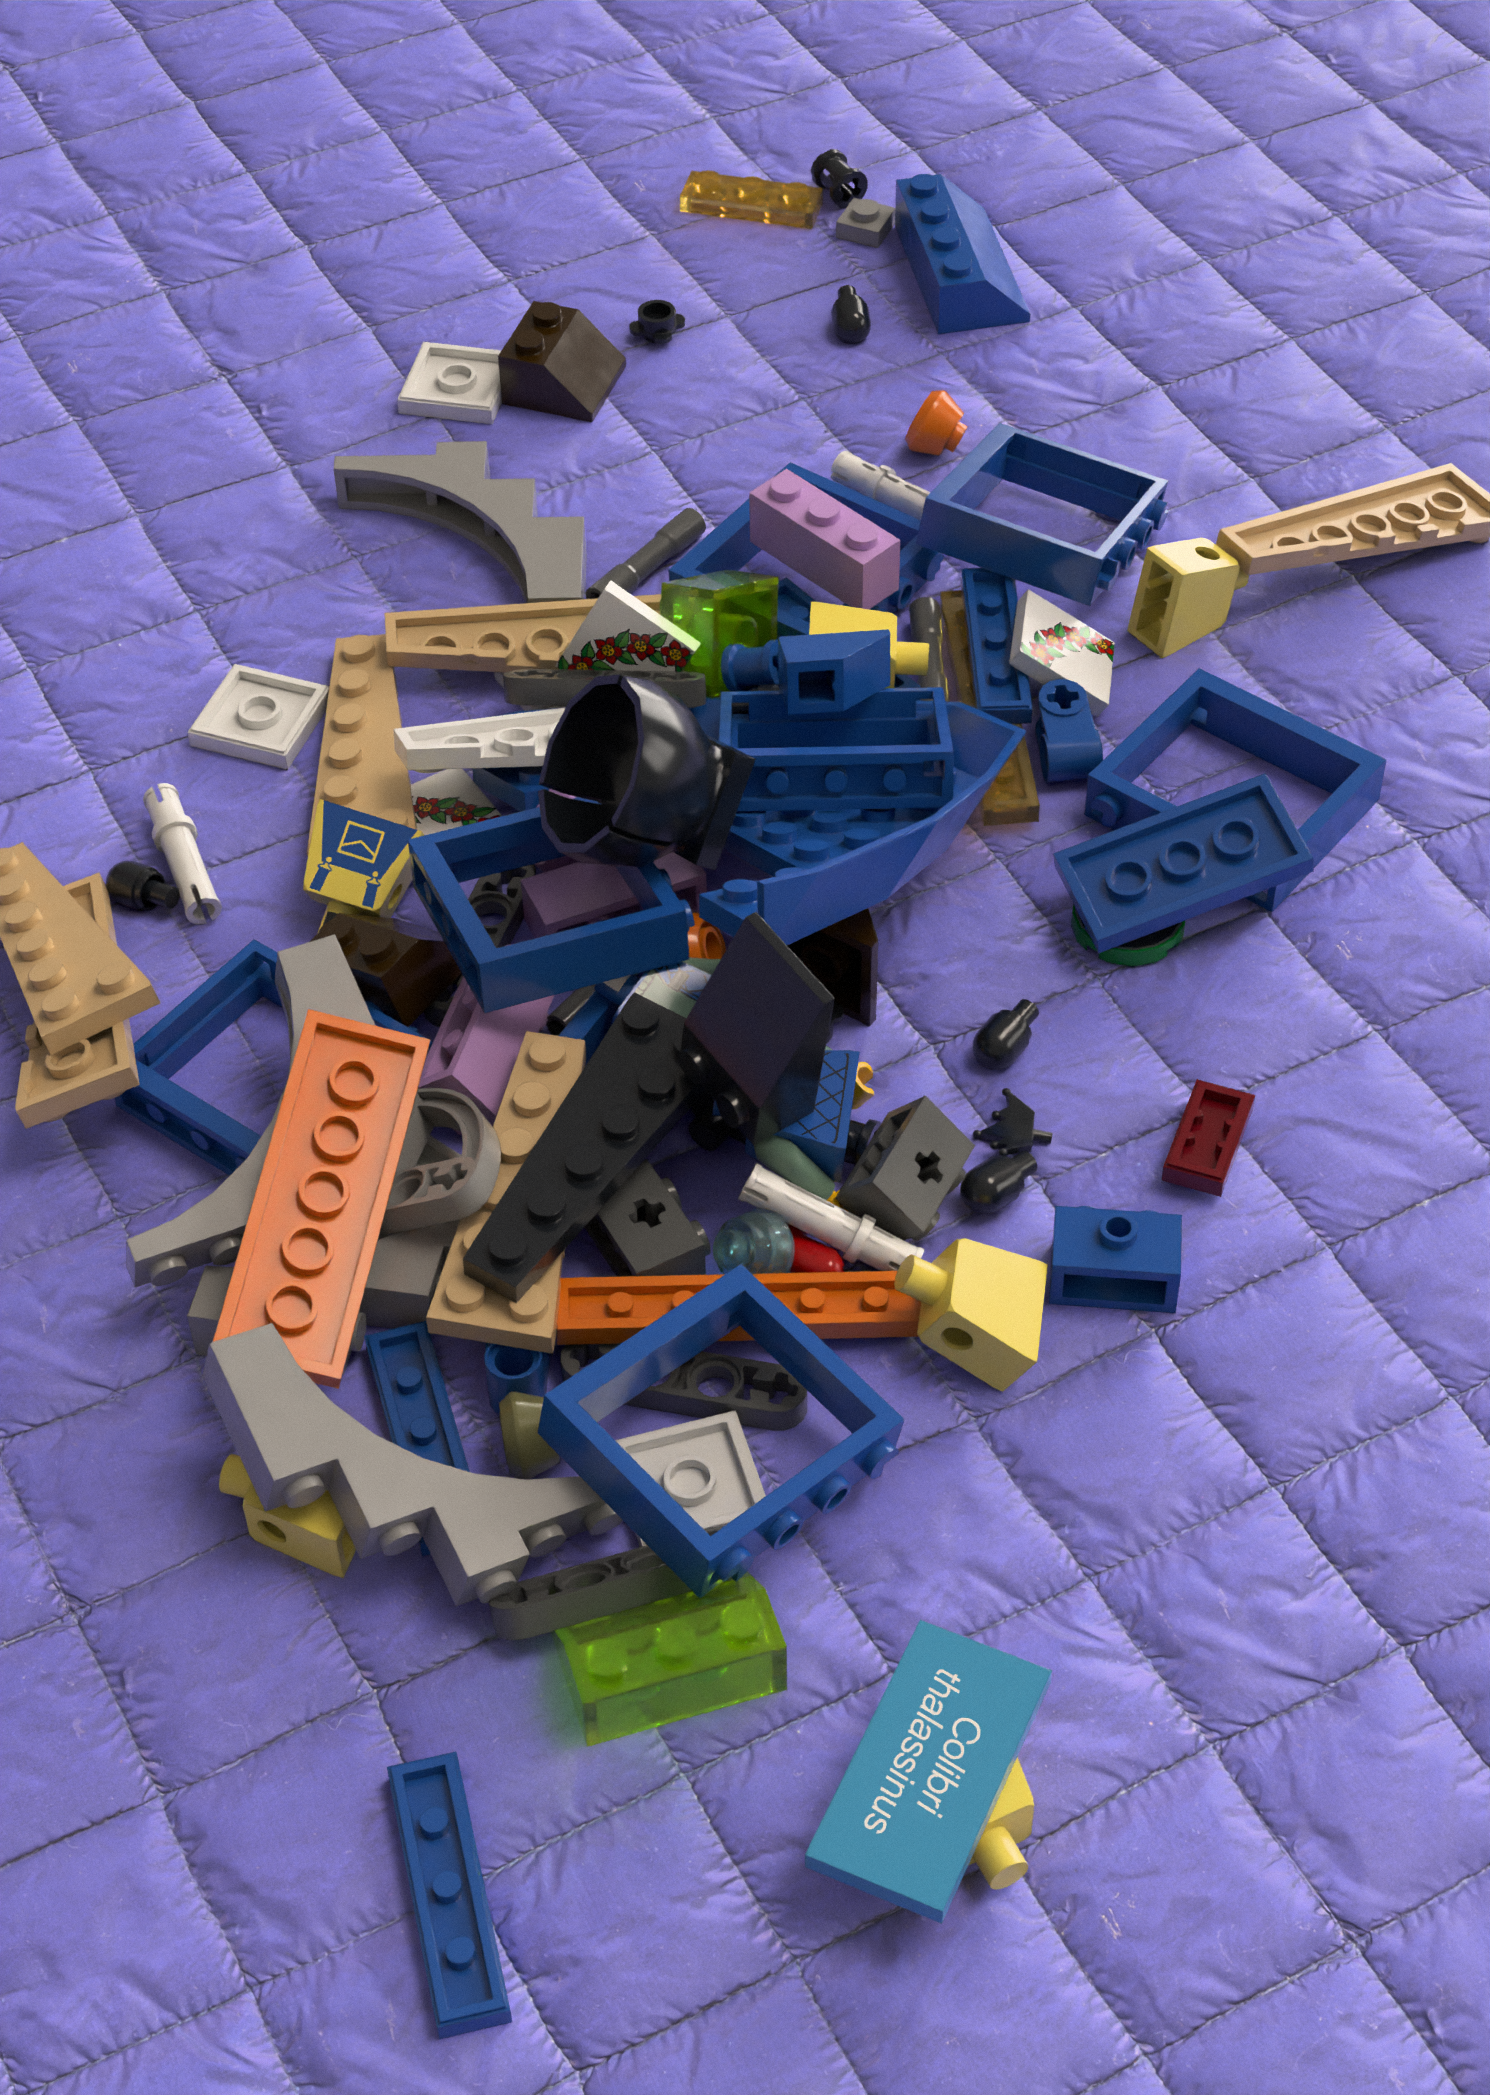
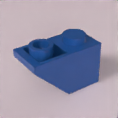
M889 629L778 637L779 690L787 714L797 715L845 711L890 686Z

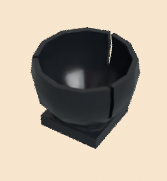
M627 675L598 676L568 702L548 741L539 785L563 794L597 801L600 804L566 798L542 789L538 791L542 829L558 852L581 863L643 867L673 852L695 865L716 870L756 758L706 735L682 699L660 685L645 678Z

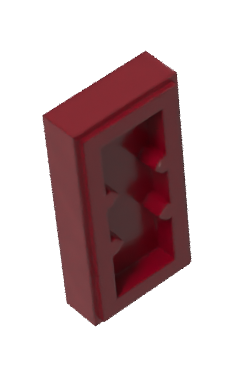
M1197 1079L1164 1163L1161 1180L1221 1197L1252 1114L1255 1095Z

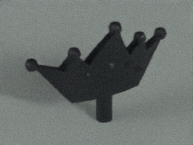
M1008 1088L1002 1090V1095L1006 1097L1007 1108L992 1112V1118L998 1119L1000 1122L981 1131L974 1130L973 1132L974 1138L990 1140V1148L999 1150V1155L1004 1156L1018 1154L1022 1151L1031 1152L1033 1140L1050 1144L1053 1135L1051 1132L1033 1129L1035 1112L1013 1095Z

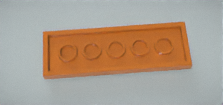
M308 1009L213 1342L273 1323L295 1361L311 1380L317 1384L339 1389L426 1061L430 1039Z

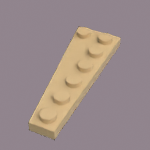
M1450 463L1220 529L1216 545L1238 561L1240 570L1247 575L1464 541L1484 543L1490 538V494Z
M701 591L634 596L701 643L682 672L702 673L705 675L706 683H711V661ZM598 598L384 613L388 666L504 673L519 669H559L555 666Z
M386 634L336 638L307 856L309 854L319 799L417 830L409 772L394 750L393 729L402 728V719L394 667L388 666Z
M23 842L10 848H0V939L40 1036L50 1055L160 1004L149 979Z
M98 872L63 886L117 945L109 892L100 873ZM129 1018L53 1055H50L43 1042L35 1021L32 1025L27 1026L25 1042L30 1049L28 1061L21 1063L15 1104L16 1112L26 1129L43 1122L59 1120L71 1111L99 1100L116 1098L126 1090L140 1085Z
M526 1031L493 1124L501 1147L498 1177L487 1202L478 1211L459 1221L426 1316L428 1333L553 1353L561 1292L562 1261L565 1257V1250L517 1303L464 1275L463 1257L585 1068V1040Z

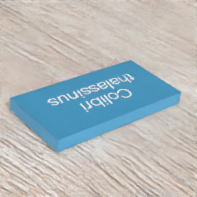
M920 1620L805 1853V1867L942 1924L1051 1684L1052 1670Z

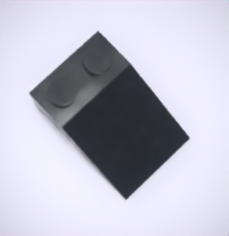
M757 912L750 914L744 919L686 1018L683 1027L681 1051L679 1053V1062L687 1078L693 1084H701L716 1101L717 1108L724 1121L734 1129L739 1128L753 1145L814 1112L835 1000L830 992Z

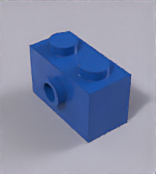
M1055 1206L1049 1304L1176 1313L1181 1279L1182 1215L1158 1213L1150 1210L1138 1212L1096 1209L1090 1206Z

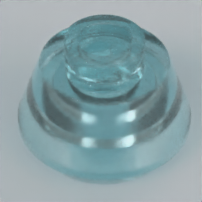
M756 1207L727 1220L721 1226L713 1243V1256L722 1274L728 1273L740 1264L751 1274L789 1273L794 1260L795 1245L789 1226L779 1213L768 1209Z

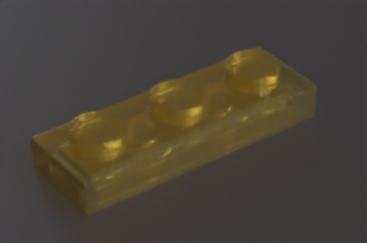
M710 170L701 172L691 171L680 194V211L807 229H813L823 205V188L807 186L800 182L782 183L766 181L755 176L736 177L721 175Z

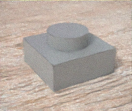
M853 198L836 221V238L879 248L895 225V208L878 204L870 199L861 200Z

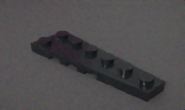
M635 992L631 995L464 1255V1275L517 1303L703 1095L706 1090L701 1084L695 1085L687 1078L679 1062L685 1017Z

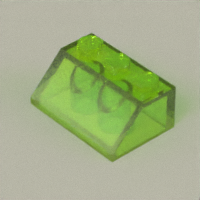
M746 1572L737 1582L732 1579L720 1583L701 1598L691 1591L551 1632L587 1747L787 1690V1645L766 1589L749 1572Z

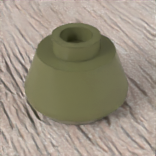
M512 1391L499 1402V1417L506 1464L508 1465L509 1475L517 1479L527 1480L560 1463L559 1455L537 1433L544 1397Z

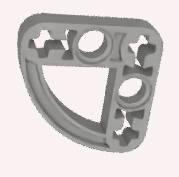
M444 1088L418 1089L379 1236L463 1219L478 1211L490 1197L500 1169L501 1147L495 1129L479 1108L464 1094ZM434 1127L452 1128L462 1133L461 1157L415 1167Z

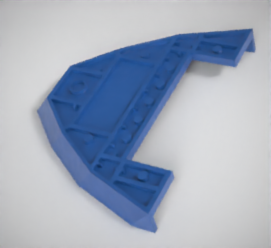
M706 697L707 702L705 705L689 708V710L697 719L704 733L719 741L721 697ZM916 700V711L931 710L933 714V701ZM946 702L954 751L953 799L941 808L736 812L723 849L773 877L758 881L747 879L731 880L723 884V889L699 894V917L734 937L744 919L750 914L757 912L782 941L789 945L888 899L948 850L1026 734V730L962 702ZM550 709L517 711V712H512V713H507V714H502V715L525 713V712H533V711H542V710H550ZM924 761V772H931L929 761ZM543 766L473 768V781L478 787L519 811L536 808L539 804L538 791L542 789L549 791V788L539 785Z

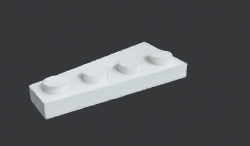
M565 708L393 729L394 750L407 770H414L419 773H436L444 769L543 766L548 741Z

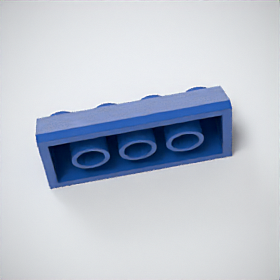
M919 174L912 178L896 180L895 228L937 333L945 334L1030 322V312L984 207L942 174Z

